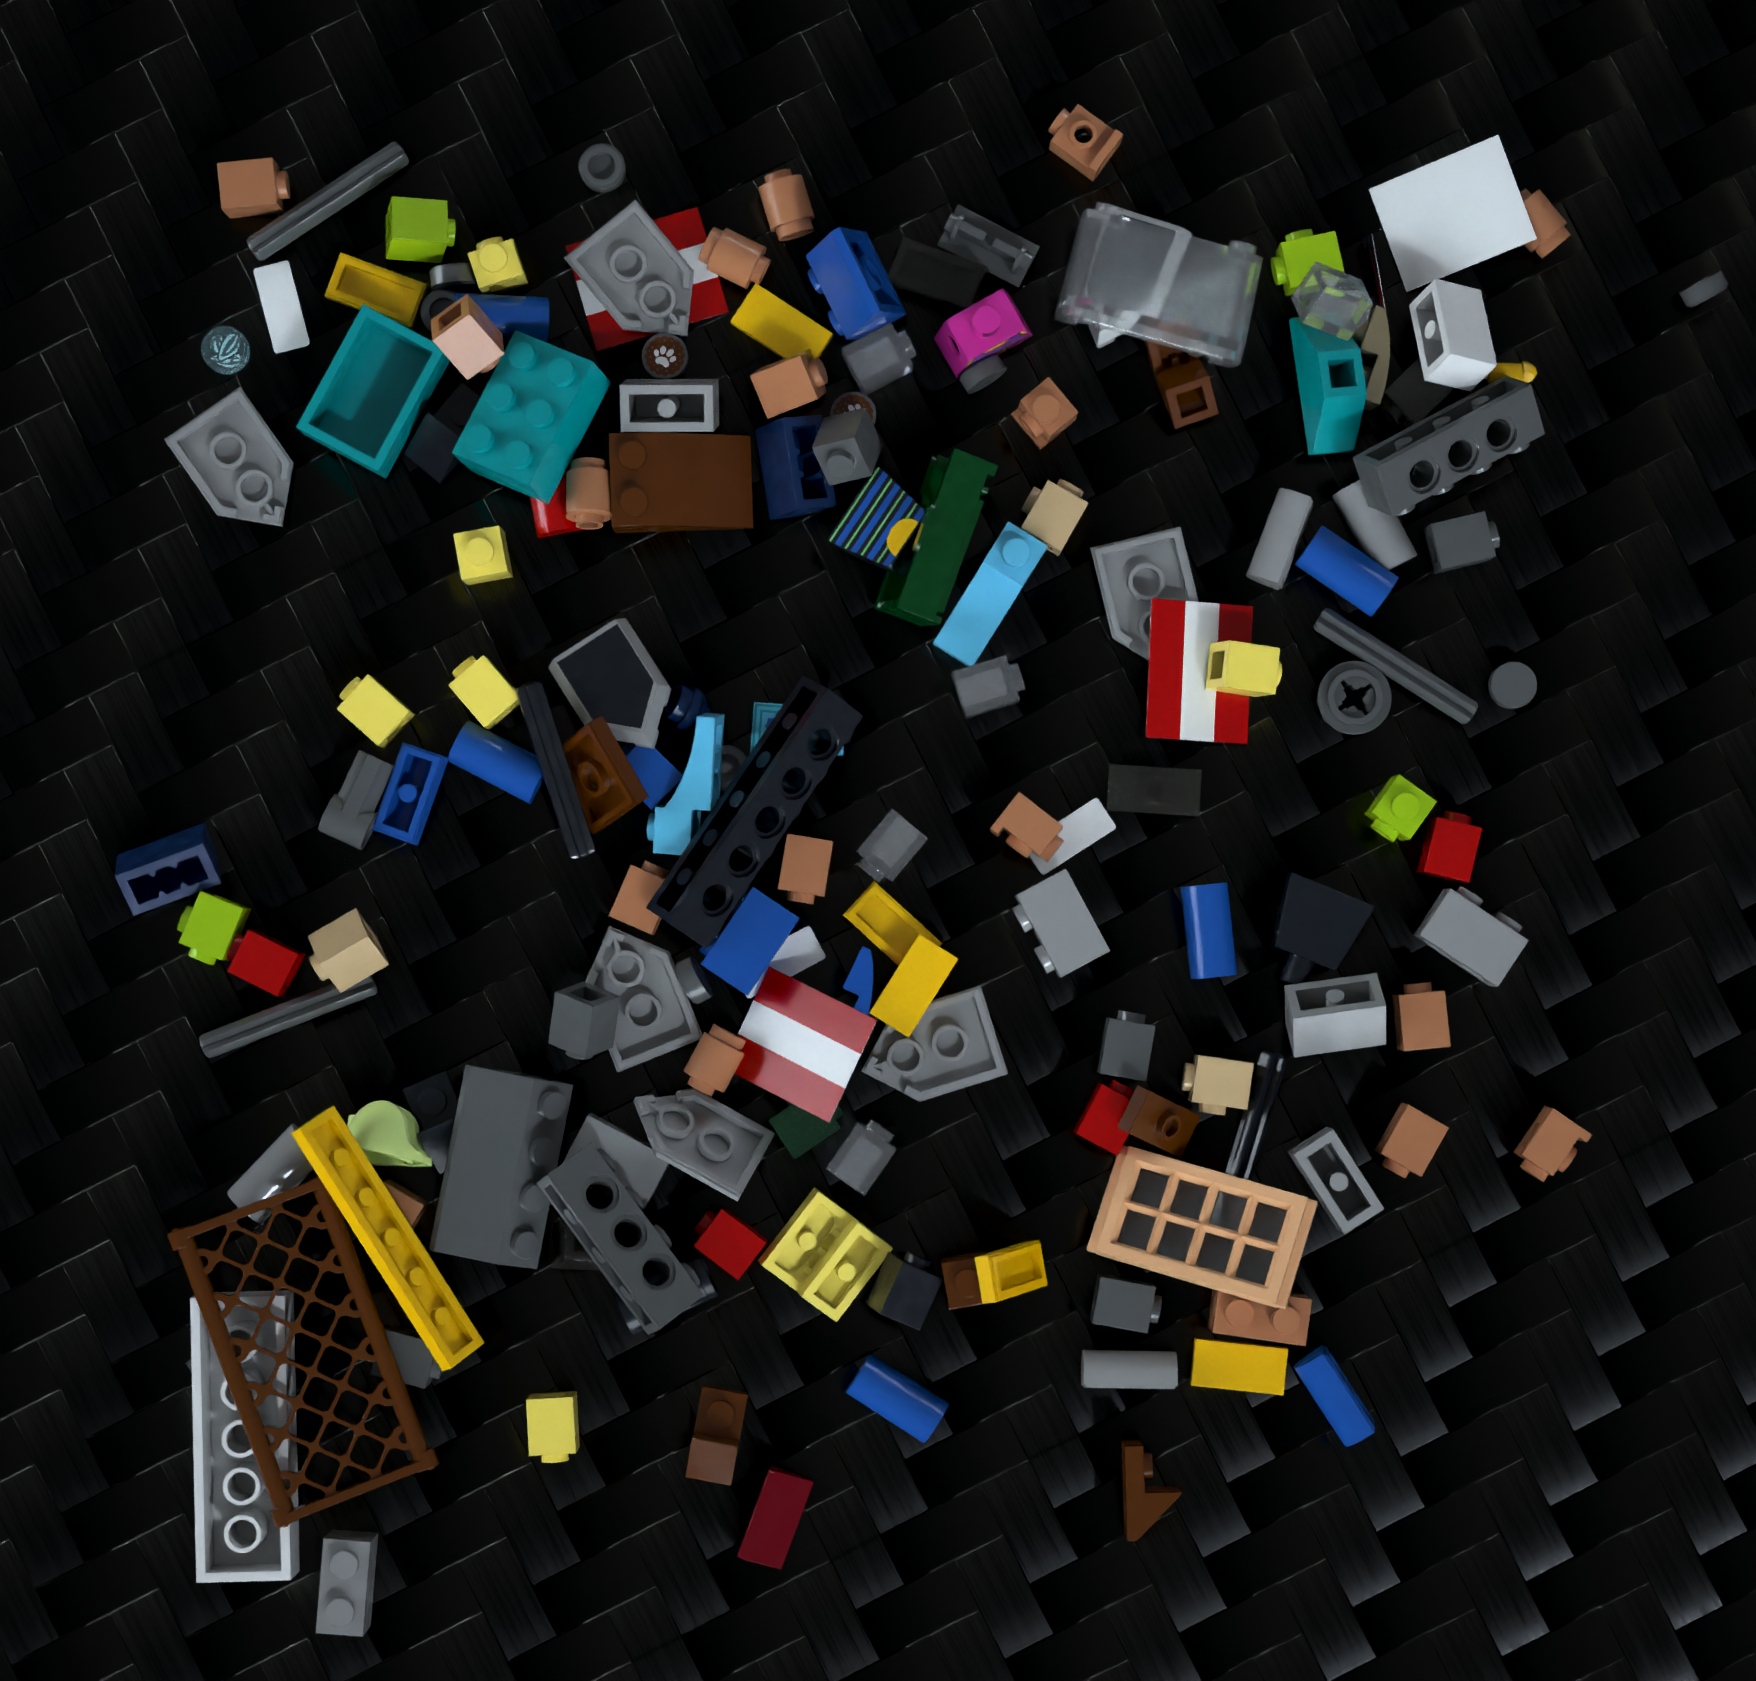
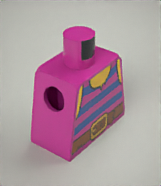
M1000 289L946 320L934 337V340L957 379L968 367L991 354L1000 355L1028 339L1033 334L1011 296L1004 289ZM952 339H953L954 342L956 343V345H957V347H958V350L956 349V347H955V345H954Z

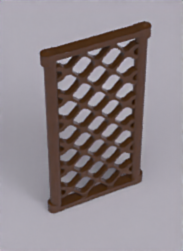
M319 1177L193 1226L174 1228L171 1233L167 1234L172 1250H178L271 1499L274 1509L270 1510L276 1528H285L302 1517L411 1474L432 1470L440 1464L434 1447H428L342 1213ZM312 1191L318 1203L313 1206L307 1216H299L284 1209L282 1206L283 1202ZM270 1208L272 1210V1215L262 1233L252 1232L239 1226L237 1223L238 1219ZM319 1211H321L324 1221H319L317 1219V1213ZM279 1213L291 1216L301 1221L303 1225L298 1239L292 1247H286L268 1237V1231L272 1222ZM222 1225L226 1226L227 1232L217 1250L198 1249L194 1239L195 1235ZM309 1227L327 1229L334 1246L328 1252L325 1259L321 1261L306 1256L299 1251V1244ZM234 1230L248 1234L258 1242L254 1254L247 1264L236 1262L225 1257L223 1254L224 1245L230 1233ZM264 1244L275 1246L286 1251L288 1254V1260L279 1277H270L254 1268V1261ZM336 1255L338 1257L340 1266L334 1264L333 1259ZM201 1256H205L208 1259L207 1266H204ZM294 1258H302L317 1265L319 1268L314 1284L308 1291L295 1288L284 1280V1276ZM219 1261L227 1262L243 1271L240 1284L232 1295L220 1292L214 1293L208 1273L213 1270ZM326 1271L338 1274L344 1273L350 1292L346 1294L338 1305L329 1303L315 1295V1289L322 1274ZM249 1275L259 1276L272 1282L274 1285L271 1297L264 1308L254 1307L243 1302L239 1297V1293ZM282 1288L293 1291L305 1299L298 1318L293 1322L279 1318L270 1312V1306L278 1290ZM351 1300H354L357 1310L350 1307ZM218 1301H222L225 1305V1308L222 1311L220 1309ZM311 1302H318L335 1311V1318L325 1335H318L301 1326L302 1317ZM235 1306L245 1307L256 1312L260 1317L258 1325L249 1339L230 1336L224 1318L230 1314ZM347 1315L353 1318L360 1317L367 1336L354 1349L336 1343L331 1338L332 1332L341 1316ZM267 1319L279 1322L289 1327L291 1331L281 1352H272L256 1343L257 1334L263 1322ZM297 1333H304L319 1340L321 1343L318 1355L310 1366H304L295 1362L286 1355L289 1345ZM368 1344H370L373 1354L366 1351ZM234 1345H238L241 1348L239 1355H237ZM329 1346L345 1351L352 1357L351 1363L342 1379H334L319 1372L317 1369L325 1348ZM252 1350H258L276 1360V1366L266 1383L247 1382L241 1362L247 1358ZM358 1360L377 1362L383 1380L378 1383L375 1390L371 1393L361 1391L350 1386L348 1383L350 1373ZM282 1364H290L305 1371L307 1374L305 1383L296 1397L281 1393L272 1386L276 1373ZM314 1377L331 1382L338 1388L334 1400L327 1410H320L305 1403L303 1400L308 1384ZM385 1388L390 1398L383 1396L382 1392ZM251 1389L257 1392L258 1396L256 1399L253 1398ZM346 1390L363 1396L368 1400V1405L362 1419L356 1424L335 1416L333 1412L341 1393ZM270 1394L291 1402L293 1406L286 1424L281 1428L270 1425L264 1426L257 1409L263 1403L266 1396ZM375 1404L393 1405L399 1425L393 1429L388 1437H382L368 1431L364 1427L367 1416ZM299 1408L308 1409L323 1417L322 1426L313 1441H306L289 1432V1425ZM331 1421L340 1423L354 1431V1436L344 1454H336L321 1447L319 1444L326 1425ZM403 1432L406 1442L400 1441V1433ZM267 1434H271L274 1437L272 1444H270ZM360 1435H367L379 1440L385 1446L377 1465L373 1468L359 1464L350 1458V1453ZM285 1439L296 1441L307 1446L309 1449L304 1465L298 1472L290 1470L280 1471L274 1451L279 1448ZM397 1448L410 1451L413 1459L412 1462L384 1473L381 1472V1466L390 1449ZM317 1452L335 1458L340 1463L339 1469L330 1485H322L307 1478L305 1475L312 1456ZM346 1466H353L370 1475L369 1479L338 1491L336 1489L338 1479ZM284 1478L288 1479L291 1483V1485L288 1488L286 1487ZM303 1483L325 1492L326 1496L295 1508L290 1498L296 1492L298 1486Z

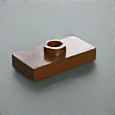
M1137 1085L1117 1128L1181 1158L1201 1116Z

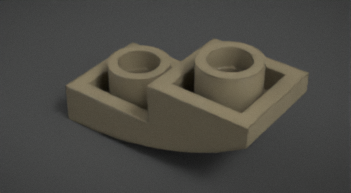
M1378 305L1368 311L1365 316L1361 314L1358 316L1350 335L1361 350L1362 360L1368 362L1367 366L1363 364L1367 391L1364 410L1371 411L1380 405L1389 370L1390 334L1385 308Z

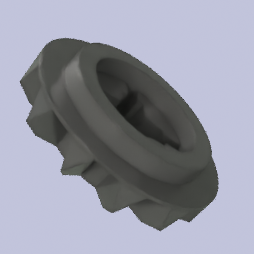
M1347 661L1330 669L1321 680L1316 703L1323 720L1340 733L1360 735L1372 731L1384 721L1391 707L1392 696L1389 683L1380 670L1366 662ZM1341 682L1346 687L1349 686L1353 691L1359 688L1363 689L1367 685L1370 687L1361 698L1366 715L1355 706L1347 709L1343 708L1341 711L1338 709L1342 705V701L1347 697Z

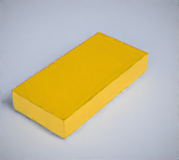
M340 252L325 297L358 310L364 304L413 330L429 286L423 282Z
M756 283L730 321L733 326L783 359L808 349L811 350L813 358H819L833 337L832 332Z
M875 881L843 914L845 918L898 966L918 934L939 947L942 945L931 932Z
M918 934L869 1013L909 1038L958 958Z
M1039 1240L1025 1241L974 1257L982 1304L999 1302L1047 1286L1046 1271Z
M1194 1337L1189 1384L1191 1386L1284 1396L1288 1348Z

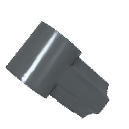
M359 750L339 794H334L322 815L318 830L362 850L373 832L372 827L378 813L376 811L384 796L394 766Z

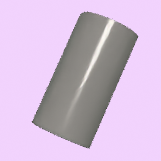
M1360 480L1332 496L1357 545L1365 555L1387 570L1417 556L1398 517L1387 515L1368 506Z
M1279 488L1246 576L1276 590L1282 589L1313 509L1312 497L1293 490Z
M294 1123L280 1135L227 1191L229 1198L238 1208L296 1187L312 1172L313 1167L291 1134L298 1129ZM267 1208L248 1215V1217L261 1224L272 1214V1210Z
M1082 1350L1081 1385H1083V1388L1175 1389L1178 1386L1176 1351Z

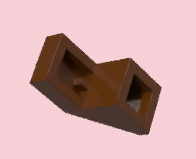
M1183 311L1141 327L1150 366L1174 428L1177 429L1219 414L1210 377L1199 360L1190 321L1185 312Z

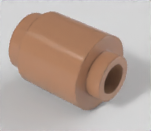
M782 169L764 177L766 183L761 185L758 191L771 232H776L779 241L796 239L813 232L814 228L811 221L815 216L802 175H792L791 169Z
M1525 188L1520 194L1537 239L1524 245L1530 253L1535 250L1543 259L1571 234L1564 227L1567 224L1566 220L1542 191L1538 189L1531 194Z
M713 227L698 259L707 264V270L745 289L752 282L758 285L761 283L771 261L764 257L767 247L729 228L722 231L716 227Z
M594 457L574 459L570 462V470L566 472V518L575 522L577 528L585 530L599 529L603 527V522L611 519L610 471L608 470L607 461Z
M713 1024L709 1033H703L683 1070L691 1076L687 1084L711 1097L715 1089L724 1093L745 1055L742 1049L746 1040Z

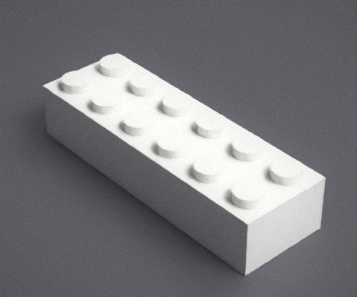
M279 1290L270 1306V1312L279 1318L293 1322L294 1292ZM244 1291L239 1293V1297L243 1302L254 1307L264 1308L273 1291ZM220 1292V1293H225V1294H227V1295H232V1294H234L235 1292ZM193 1296L190 1298L196 1583L291 1580L300 1571L299 1519L290 1523L285 1528L275 1527L270 1510L274 1509L197 1300ZM218 1301V1304L222 1311L225 1308V1305L222 1301ZM235 1306L224 1320L231 1337L249 1339L252 1337L260 1317L256 1312L245 1307ZM267 1319L263 1322L257 1334L256 1343L272 1352H281L291 1331L289 1327L272 1319ZM295 1335L286 1352L287 1357L295 1361ZM234 1345L237 1355H239L241 1348L238 1345ZM258 1350L249 1352L247 1358L241 1362L247 1382L266 1383L276 1366V1360ZM282 1364L279 1367L272 1382L275 1390L288 1396L296 1397V1373L294 1366ZM251 1389L253 1398L256 1399L258 1394L255 1390ZM273 1394L266 1396L263 1403L257 1407L263 1425L281 1428L286 1424L293 1408L291 1402ZM296 1412L288 1428L289 1432L297 1436ZM267 1434L270 1444H272L274 1437L271 1434ZM285 1439L279 1448L274 1451L280 1471L290 1470L298 1472L297 1442ZM284 1478L286 1487L288 1488L291 1485V1483L288 1479ZM298 1488L290 1496L294 1508L298 1507Z

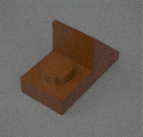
M703 1384L694 1433L691 1439L686 1470L687 1478L731 1486L749 1393Z
M1121 1440L1124 1534L1127 1541H1137L1179 1498L1182 1491L1177 1485L1145 1486L1144 1481L1153 1480L1152 1453L1144 1452L1140 1440Z

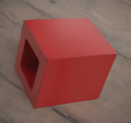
M1444 811L1443 818H1430L1417 872L1458 883L1470 882L1482 828L1470 825L1472 817L1450 811Z
M248 930L245 936L239 934L232 943L227 954V959L232 961L227 972L275 996H285L306 954L258 930Z
M1114 1079L1109 1087L1099 1083L1073 1132L1118 1156L1129 1133L1117 1128L1134 1090Z
M725 1206L721 1208L718 1214L709 1209L693 1230L694 1233L700 1236L695 1242L694 1247L737 1280L743 1275L768 1240Z

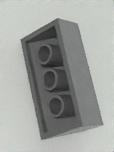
M465 1065L429 1250L498 1265L537 1269L550 1201L537 1185V1182L558 1166L573 1084L544 1076Z

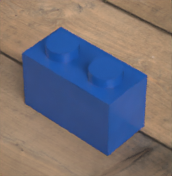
M752 887L748 894L745 893L729 914L732 918L723 932H719L707 948L702 946L699 952L706 956L701 963L702 966L745 995L750 994L800 919L754 887Z

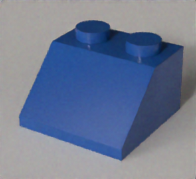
M838 227L831 231L806 255L811 269L808 270L809 279L819 294L824 293L831 307V310L828 311V317L840 336L845 335L846 339L861 340L907 314L867 232Z

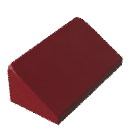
M770 1465L737 1557L746 1561L782 1569L814 1481Z

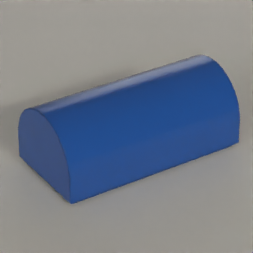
M455 292L454 303L466 294L474 300L502 332L503 343H509L515 330L547 343L550 313L548 297Z
M1323 525L1294 564L1370 617L1373 616L1399 578Z
M470 720L465 723L459 732L448 755V762L528 804L532 803L544 780L535 754Z
M402 742L372 830L418 846L446 769L448 758Z
M1227 882L1180 887L1190 979L1237 975Z
M1321 1345L1294 1365L1293 1368L1345 1447L1354 1445L1375 1433L1374 1419L1326 1346Z
M871 1352L845 1391V1393L922 1443H925L931 1436L949 1405L946 1400Z

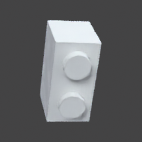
M1435 278L1409 305L1424 381L1471 391L1497 366L1482 293L1479 289Z

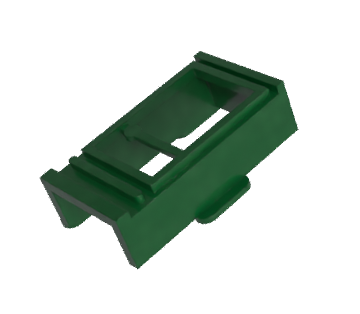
M956 448L953 449L950 459L931 453L914 497L926 509L912 548L915 551V555L906 577H901L889 571L886 572L875 602V609L921 627L941 624L942 617L936 614L944 613L984 501L979 499V497L986 495L989 490L988 487L984 486L987 478L995 476L998 465Z

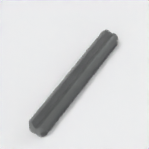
M391 142L248 237L246 241L249 248L260 261L265 260L407 166L409 163L408 156L397 142Z
M1324 609L1314 624V629L1362 661L1373 665L1384 675L1459 723H1468L1477 711L1478 704L1476 701L1332 609Z
M370 975L341 993L334 984L325 986L204 1033L199 1037L200 1045L206 1057L218 1056L373 996L377 993L375 980Z

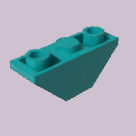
M1335 315L1293 317L1289 319L1308 455L1351 452L1355 449L1367 397L1361 350Z

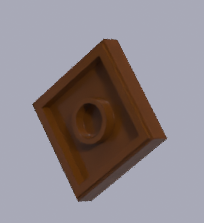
M603 716L590 721L562 743L586 821L592 834L605 829L649 798Z

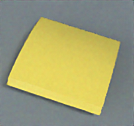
M814 1187L758 1261L764 1268L796 1290L802 1298L837 1322L883 1263L887 1253L891 1252L893 1248Z

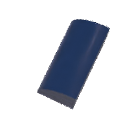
M822 415L780 418L755 429L770 520L807 515L837 506L834 485L829 486L812 449L823 421Z
M205 823L118 854L115 878L133 916L221 884V871L212 840Z

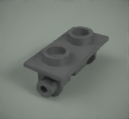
M959 204L955 212L951 213L944 227L945 231L937 244L938 247L1018 288L1040 246Z

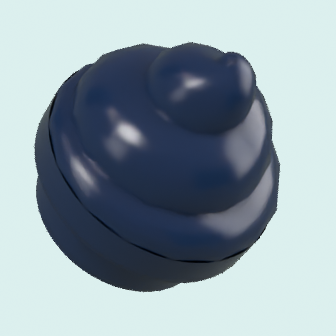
M680 684L670 694L667 706L664 707L663 715L671 721L672 727L680 731H686L690 728H696L697 716L712 713V711L708 707V700L701 689L694 685L687 688Z

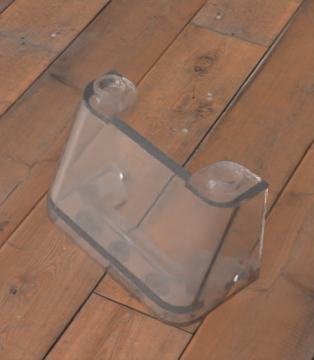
M1097 202L1095 210L1085 209L1083 211L1054 320L1072 325H1077V322L1090 325L1091 321L1093 322L1091 328L1098 330L1107 329L1189 352L1191 356L1200 357L1206 353V358L1209 359L1208 363L1226 368H1233L1241 364L1263 258L1255 255L1256 246L1236 240H1230L1229 246L1122 217L1124 211L1122 208L1106 203Z

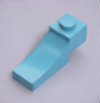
M1008 521L937 635L933 645L972 669L1048 546Z
M705 713L696 717L692 751L681 782L669 802L656 806L655 813H650L648 818L647 838L649 841H653V853L682 855L700 828L701 810L711 811L720 799L725 714Z

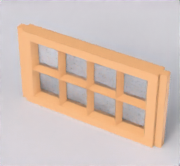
M1123 1145L1118 1156H1116L1087 1251L1271 1307L1286 1309L1318 1202L1302 1195Z

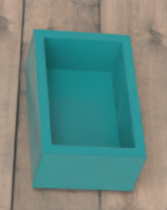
M363 304L296 428L305 436L386 479L450 360L433 341Z
M515 330L504 351V355L500 358L452 453L473 473L549 504L611 381L593 361Z

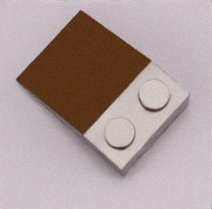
M669 432L609 433L611 520L615 533L754 529L751 436Z

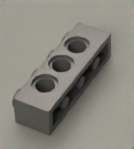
M1505 375L1354 456L1353 460L1368 506L1390 516H1400L1412 511L1416 503L1427 497L1448 492L1453 488V483L1464 477L1488 470L1492 466V462L1501 457L1525 450L1529 447V442L1544 435L1545 431L1531 384ZM1414 466V470H1413L1412 474L1410 475V471H1411L1412 467Z
M589 1143L539 1180L537 1185L649 1335L664 1327L704 1296L698 1288L700 1281L693 1269L684 1262L680 1263L670 1250L672 1243L666 1232L660 1226L652 1225L642 1212L644 1205L638 1194L632 1188L624 1187L614 1174L616 1167L610 1156L601 1148L596 1149L592 1143ZM588 1187H594L601 1191L605 1200L603 1209L594 1208L588 1203L586 1198ZM616 1225H622L629 1229L632 1234L631 1247H624L616 1241L614 1235ZM645 1263L653 1264L659 1270L660 1282L658 1286L651 1285L644 1279L643 1266Z

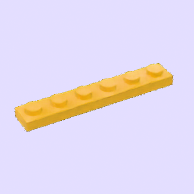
M335 1106L322 1111L293 1131L291 1134L441 1370L446 1371L453 1368L483 1345L485 1342Z

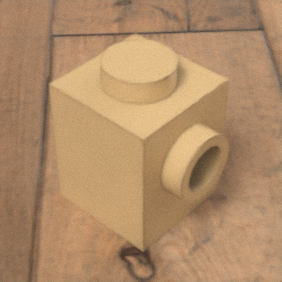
M1059 479L1057 485L1048 480L1043 490L1034 486L1021 509L1028 516L1020 529L1046 544L1048 551L1059 556L1088 505L1087 501L1081 499L1084 492L1062 479Z
M356 908L308 935L314 954L309 957L314 971L322 981L330 978L340 993L389 965L378 937Z
M1194 1054L1193 1063H1185L1181 1090L1189 1091V1101L1199 1103L1198 1112L1225 1115L1226 1107L1247 1110L1254 1063Z

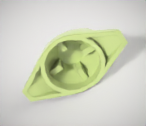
M379 1100L365 1105L356 1115H349L347 1127L371 1165L432 1166V1158L425 1152L418 1139L419 1126L416 1118L408 1110L389 1101Z

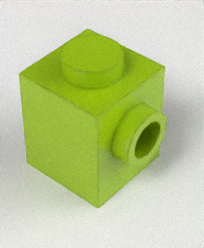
M392 196L385 217L386 259L441 263L446 247H453L455 242V219L448 218L447 200Z
M1306 229L1290 233L1285 236L1286 242H1281L1278 246L1276 257L1271 258V269L1275 284H1283L1285 296L1339 285L1345 277L1335 231L1313 235L1312 229Z
M1398 774L1388 780L1365 812V815L1374 821L1371 827L1391 842H1394L1396 838L1405 841L1412 838L1437 801Z
M200 891L194 907L188 905L180 918L177 930L182 932L179 943L190 947L188 956L201 962L215 965L217 959L228 960L227 954L235 938L242 933L251 909L211 892Z

